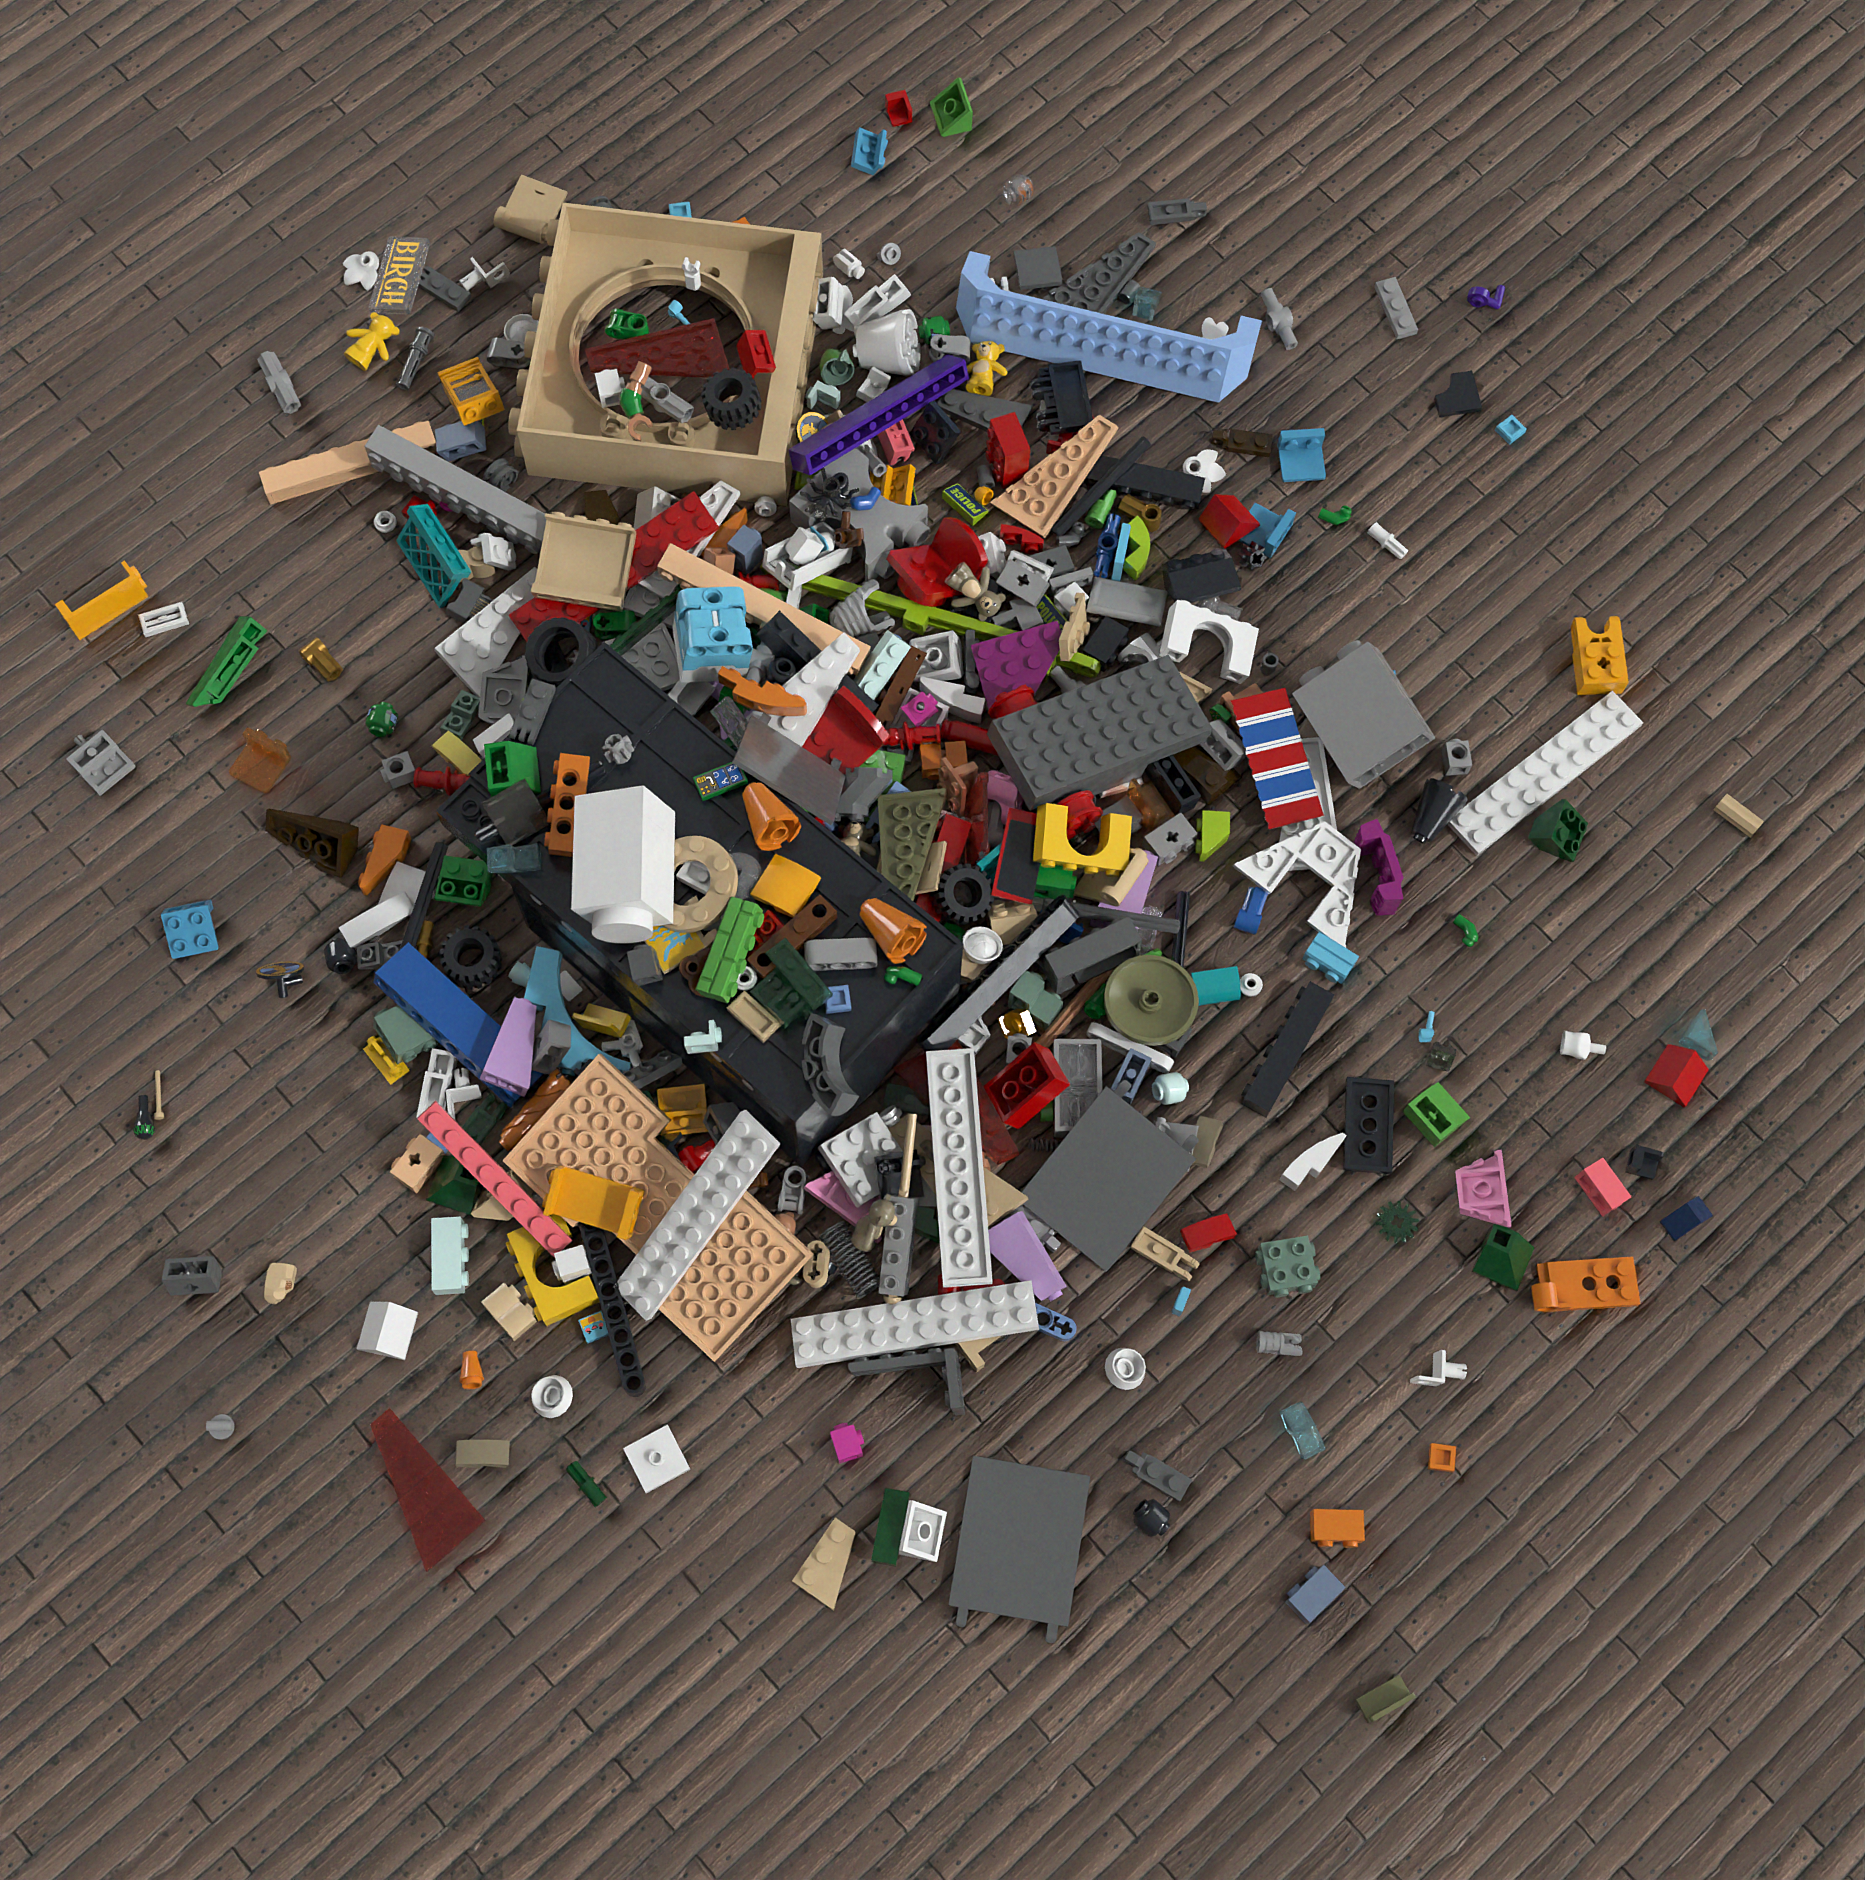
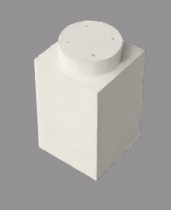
M644 785L575 796L571 910L592 923V935L607 942L636 943L645 941L652 937L653 926L673 924L675 811Z

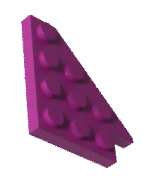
M1058 621L971 645L988 710L996 701L995 697L1002 692L1008 693L1024 684L1027 687H1031L1035 695L1060 650L1059 638L1061 631Z

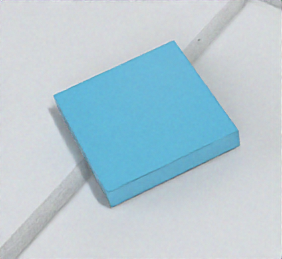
M1122 523L1111 580H1121L1131 529L1130 524Z

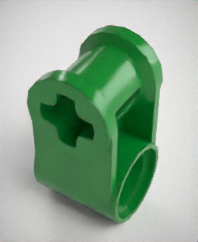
M620 309L611 310L609 325L605 327V333L608 336L637 343L645 342L649 338V327L644 315Z
M623 610L622 612L597 614L593 619L595 636L600 640H610L620 634L623 635L636 621L635 613L631 610Z

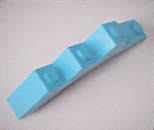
M536 946L524 998L537 1006L536 1011H543V1008H546L541 1030L549 1019L571 1026V1048L557 1066L559 1069H562V1074L575 1076L573 1071L576 1068L580 1070L589 1059H594L600 1053L621 1073L631 1070L633 1066L630 1062L614 1058L597 1049L576 1028L565 1007L561 992L560 969L562 953L557 950Z

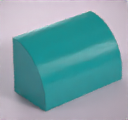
M1237 966L1191 973V978L1198 991V1006L1240 1000L1241 988Z

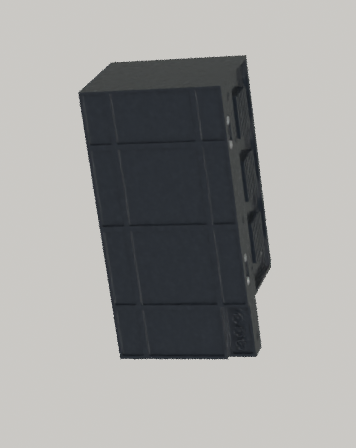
M603 642L556 688L533 745L528 744L530 734H527L524 742L518 740L520 731H518L515 739L509 738L508 735L503 740L536 747L541 793L549 789L552 784L557 783V775H553L554 761L560 759V753L589 756L590 764L599 760L605 768V773L587 783L586 794L644 785L675 811V840L686 836L706 837L719 843L731 855L738 874L735 898L758 904L763 910V914L767 910H771L784 925L793 918L777 912L773 906L754 899L750 894L774 855L778 854L821 877L803 909L818 895H821L837 911V919L813 940L875 939L860 917V907L866 900L877 898L926 925L927 928H924V931L927 935L917 952L912 956L908 953L903 957L906 961L895 964L887 958L876 941V967L868 969L811 971L805 969L803 948L765 983L757 976L755 986L746 991L781 1023V1026L762 1043L727 1011V1007L743 992L742 990L737 989L735 996L730 997L728 1003L695 995L689 988L688 980L680 974L679 966L666 974L661 970L663 980L638 986L632 979L627 952L634 950L633 948L638 945L646 944L645 941L613 943L597 939L592 935V923L571 910L573 857L549 854V847L544 846L546 832H551L552 824L547 822L548 809L554 808V803L480 844L474 835L476 830L536 796L530 795L492 800L488 790L486 761L484 758L469 773L470 778L436 810L441 824L511 885L527 928L551 949L560 951L562 958L624 1013L628 1014L632 1020L665 1049L681 1056L682 1063L727 1103L734 1102L739 1111L747 1110L780 1143L778 1148L802 1167L818 1150V1147L837 1130L916 1045L918 1035L959 995L963 942L802 807L744 771L748 784L702 801L693 777L733 762L736 752L608 644ZM613 734H619L622 738L627 735L634 748L630 759L623 764H617L614 760L609 763L604 755L602 747L605 746L606 739ZM751 783L764 784L798 817L801 823L799 834L790 843L787 840L780 843L781 848L771 851L761 850L755 843L742 796L745 788ZM564 800L560 804V807L564 810H570L574 806L570 800ZM561 824L557 828V831L561 834H567L571 830V827L567 824ZM684 863L677 866L674 872V903L683 906L695 896L699 901L705 896V894L677 879L676 874ZM819 905L812 911V914L817 918L824 917L827 913V910L822 905ZM700 930L701 933L703 934V936H705L708 932H710V931ZM765 953L757 960V963L762 967L770 965L772 958L769 954ZM690 963L688 965L689 971H696L695 964ZM895 966L907 967L922 974V978L916 986L900 978H897L895 984H891L884 980V975L888 967ZM742 976L740 978L741 982H747L749 980L748 976ZM848 985L851 1011L826 1014L823 988ZM811 1013L827 1018L846 1028L840 1044V1067L846 1083L859 1098L847 1112L839 1116L830 1115L817 1103L812 1096L813 1091L810 1084L804 1077L802 1060H804L805 1045L802 1044V1040ZM709 1020H714L716 1027L721 1028L722 1042H718V1051L688 1054L684 1044V1037L690 1036L694 1032L709 1034Z

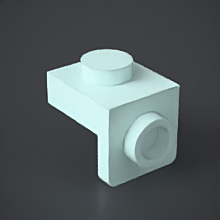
M818 380L814 387H810L806 393L807 407L810 409L814 407L817 400L835 409L841 403L840 391L836 387L826 385Z

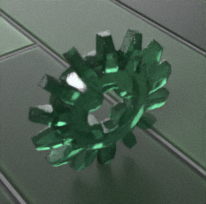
M1390 1201L1388 1202L1390 1209L1382 1206L1381 1209L1385 1213H1377L1376 1217L1382 1218V1221L1376 1222V1226L1382 1225L1383 1227L1378 1232L1380 1234L1386 1232L1387 1236L1385 1239L1387 1241L1392 1236L1394 1237V1243H1397L1400 1237L1403 1243L1407 1242L1406 1235L1411 1239L1414 1237L1411 1229L1418 1231V1228L1413 1223L1419 1222V1219L1411 1217L1416 1213L1415 1210L1407 1212L1409 1204L1401 1208V1201H1397V1207H1394ZM1395 1215L1399 1219L1403 1218L1404 1220L1401 1228L1391 1224Z

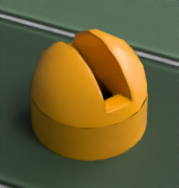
M985 486L978 487L974 493L975 500L984 506L987 505L993 497V490Z

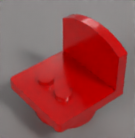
M947 517L943 518L931 544L891 550L886 560L899 574L897 584L906 597L924 606L937 607L944 604L948 597L963 595L945 583L947 577L960 563L965 562L973 575L979 580L988 558L975 532L961 520Z
M842 686L832 699L829 700L828 706L802 747L829 765L834 757L842 762L838 770L846 775V768H850L854 772V767H860L887 742L890 735L863 702L849 689Z

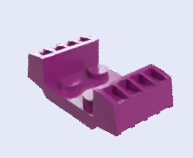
M1374 819L1360 826L1353 843L1361 849L1360 856L1373 853L1372 863L1374 868H1378L1379 885H1377L1369 901L1376 915H1395V911H1397L1401 900H1403L1401 882L1404 877L1390 836L1384 833L1378 819Z

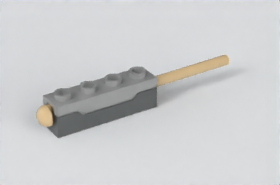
M907 1113L899 1194L891 1195L889 1200L895 1208L897 1222L893 1226H886L879 1293L887 1294L883 1295L886 1304L898 1303L902 1300L900 1296H905L909 1292L919 1197L908 1196L917 1114Z

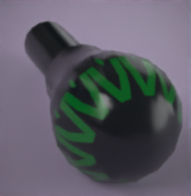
M140 1095L138 1096L139 1112L133 1126V1132L138 1139L147 1140L154 1135L155 1126L148 1111V1096Z

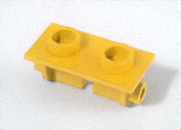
M372 1036L367 1040L368 1045L363 1050L390 1085L410 1071L404 1062L399 1064L395 1062L380 1037Z

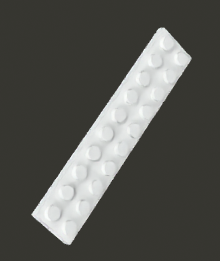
M1611 691L1463 807L1447 825L1478 856L1640 728L1643 722Z
M974 1048L926 1051L943 1287L992 1284Z
M747 1110L739 1113L617 1281L621 1296L646 1321L652 1319L780 1145Z
M1031 1280L899 1301L896 1304L887 1303L791 1319L797 1368L1039 1330Z

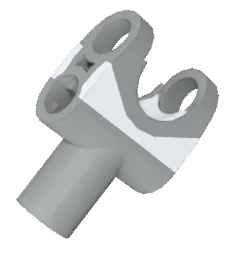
M1145 633L1124 648L1118 655L1117 661L1121 665L1127 662L1145 664L1161 658L1162 656H1159L1162 640L1156 643L1149 633Z

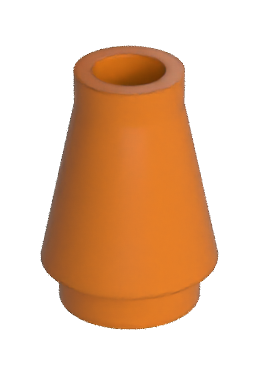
M466 1351L462 1354L463 1360L459 1382L462 1383V1388L477 1389L482 1386V1381L484 1380L476 1351Z

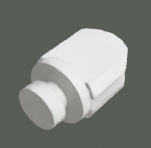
M842 249L839 254L833 257L835 266L849 277L854 276L856 279H859L864 274L865 269L861 266V261L846 249Z

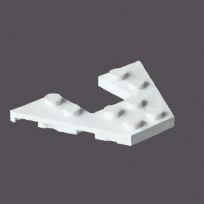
M1323 821L1233 865L1235 869L1270 894L1295 860L1300 861L1332 886L1306 923L1317 932L1320 931L1346 948L1345 943L1350 924V910H1352L1353 891L1361 849L1328 823Z

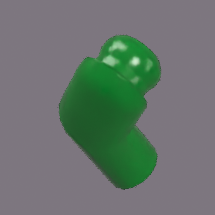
M1342 506L1339 511L1333 513L1322 508L1318 518L1333 525H1338L1350 519L1352 510L1348 506Z
M1459 914L1453 923L1465 933L1462 942L1466 946L1472 947L1479 938L1476 927L1472 922Z
M895 966L888 967L884 975V980L891 984H895L897 978H900L916 986L922 978V974L907 967Z

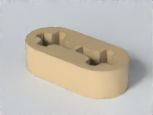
M816 1240L809 1243L807 1248L812 1253H816L820 1248L822 1253H818L817 1259L813 1255L803 1268V1278L812 1288H819L826 1283L830 1258L827 1246L823 1242ZM817 1270L820 1275L816 1276L815 1280H813L811 1276L815 1275Z

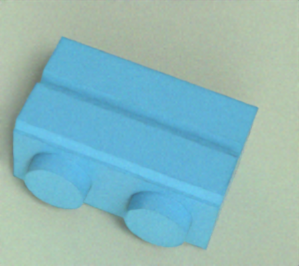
M1319 931L1302 959L1306 961L1305 964L1310 969H1319L1325 973V977L1333 983L1338 981L1342 984L1359 956Z

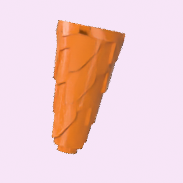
M556 1068L549 1074V1077L538 1088L535 1095L502 1130L500 1134L502 1139L499 1142L508 1152L521 1141L572 1084L564 1075L559 1078L557 1077L560 1073L559 1069Z

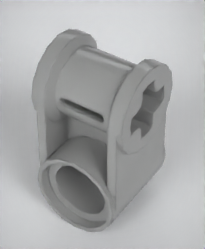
M935 335L930 342L929 357L932 361L936 362L948 354L965 359L967 364L970 361L971 341L966 336Z
M493 338L491 340L486 358L488 363L498 367L504 366L516 369H525L529 366L531 359L525 358L523 342L502 338Z
M792 1166L785 1171L778 1202V1211L780 1212L782 1210H790L802 1215L805 1200V1189L803 1188L806 1185V1175L801 1167ZM793 1174H799L802 1179L799 1183L792 1184L789 1182V1177Z

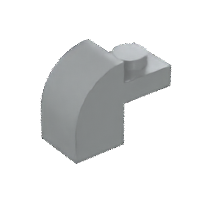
M1025 600L1009 601L1011 610L1001 611L992 617L995 625L1008 629L1019 626L1022 631L1044 625L1037 608Z

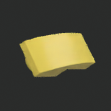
M447 731L432 745L446 762H450L462 774L468 775L482 761L465 743L450 731Z

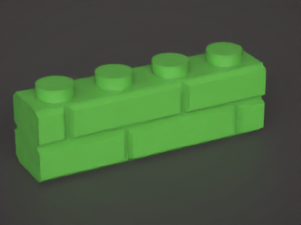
M730 897L696 986V990L702 996L725 1003L729 1002L730 997L735 996L738 989L736 981L739 974H742L746 968L747 962L745 958L748 950L751 951L755 944V931L757 927H761L764 920L763 910L758 904Z

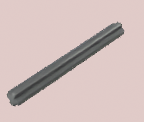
M1044 898L1042 910H1044L1054 899ZM1071 902L1080 912L1079 917L1111 923L1117 918L1124 919L1130 917L1135 927L1170 933L1179 932L1180 921L1176 919Z

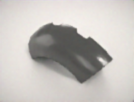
M811 1013L802 1040V1044L805 1045L804 1060H802L804 1077L809 1082L813 1091L812 1096L817 1103L830 1115L839 1116L847 1112L859 1098L846 1083L840 1067V1044L846 1028L827 1018Z

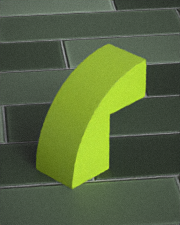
M1138 515L1128 523L1131 529L1127 546L1133 553L1125 559L1123 570L1134 581L1145 570L1150 551L1149 533Z

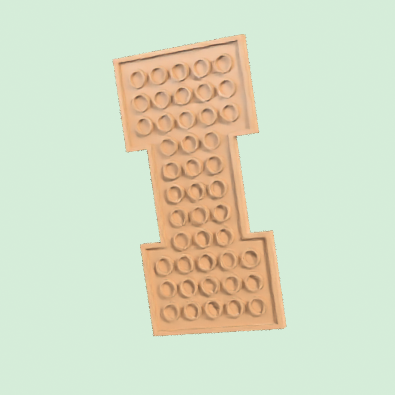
M601 1053L594 1058L503 1159V1162L542 1199H544L546 1193L549 1194L551 1184L548 1181L552 1170L561 1165L645 1190L632 1237L627 1240L620 1239L636 1255L694 1176L679 1159L656 1139L671 1119ZM745 1191L660 1306L659 1310L715 1362L814 1254L748 1191ZM562 1217L572 1227L579 1223L578 1221Z

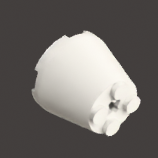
M899 310L854 327L856 344L853 345V355L855 358L858 357L860 368L870 370L872 367H875L882 372L903 376H912L914 371L919 370L920 343H918L917 333L914 330L917 329L918 325L912 310Z

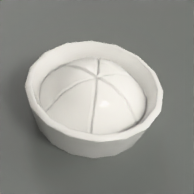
M528 314L513 316L504 327V335L507 340L524 343L527 331L537 332L539 321L533 320L532 316Z
M974 927L966 931L963 936L965 955L974 963L988 964L999 957L1002 952L1003 943L1001 938L989 928Z
M1118 1348L1108 1355L1105 1362L1106 1376L1117 1388L1124 1390L1134 1389L1144 1379L1146 1366L1144 1359L1137 1351L1128 1348Z
M552 1375L539 1380L533 1387L531 1396L537 1413L543 1417L554 1418L566 1412L571 1405L573 1394L572 1387L565 1378Z

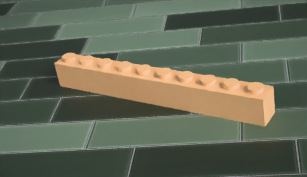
M671 543L657 566L658 573L662 579L668 582L674 581L680 584L682 589L706 587L742 588L746 603L745 622L750 624L754 622L762 629L780 610L821 651L844 633ZM847 635L860 649L847 674L858 676L870 654L871 646Z

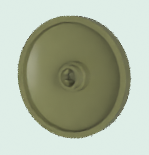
M1141 955L1124 961L1112 972L1104 991V1008L1112 1026L1125 1038L1142 1045H1163L1180 1038L1191 1027L1198 1010V991L1193 979L1178 963L1162 956Z

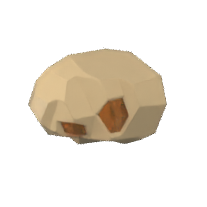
M270 1263L264 1297L268 1303L277 1304L286 1297V1294L293 1290L297 1271L294 1265Z

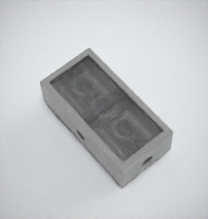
M1054 1039L1052 1054L1071 1084L1053 1099V1138H1065L1102 1092L1101 1039Z

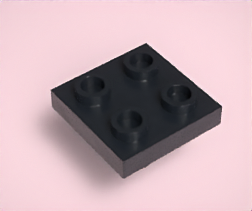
M935 401L928 403L909 434L931 460L938 464L943 461L961 431Z

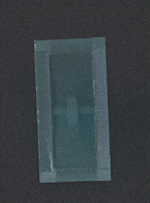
M1141 287L1135 296L1132 315L1153 321L1162 292Z
M1703 1009L1693 1017L1678 1043L1685 1048L1696 1050L1701 1058L1708 1061L1712 1060L1718 1054L1706 1010Z

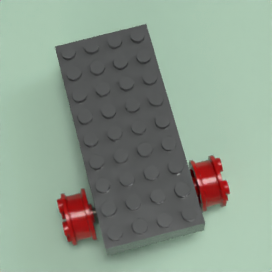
M1169 655L1041 703H1036L1033 698V689L1027 687L1026 684L1008 693L1002 692L995 697L996 701L989 708L988 713L995 720L992 721L987 736L1029 810L1045 803L1068 806L1066 835L1067 839L1070 840L1081 832L1088 833L1096 827L1095 823L1103 815L1102 809L1096 807L1093 802L1094 795L1140 778L1147 765L1205 742L1213 728Z

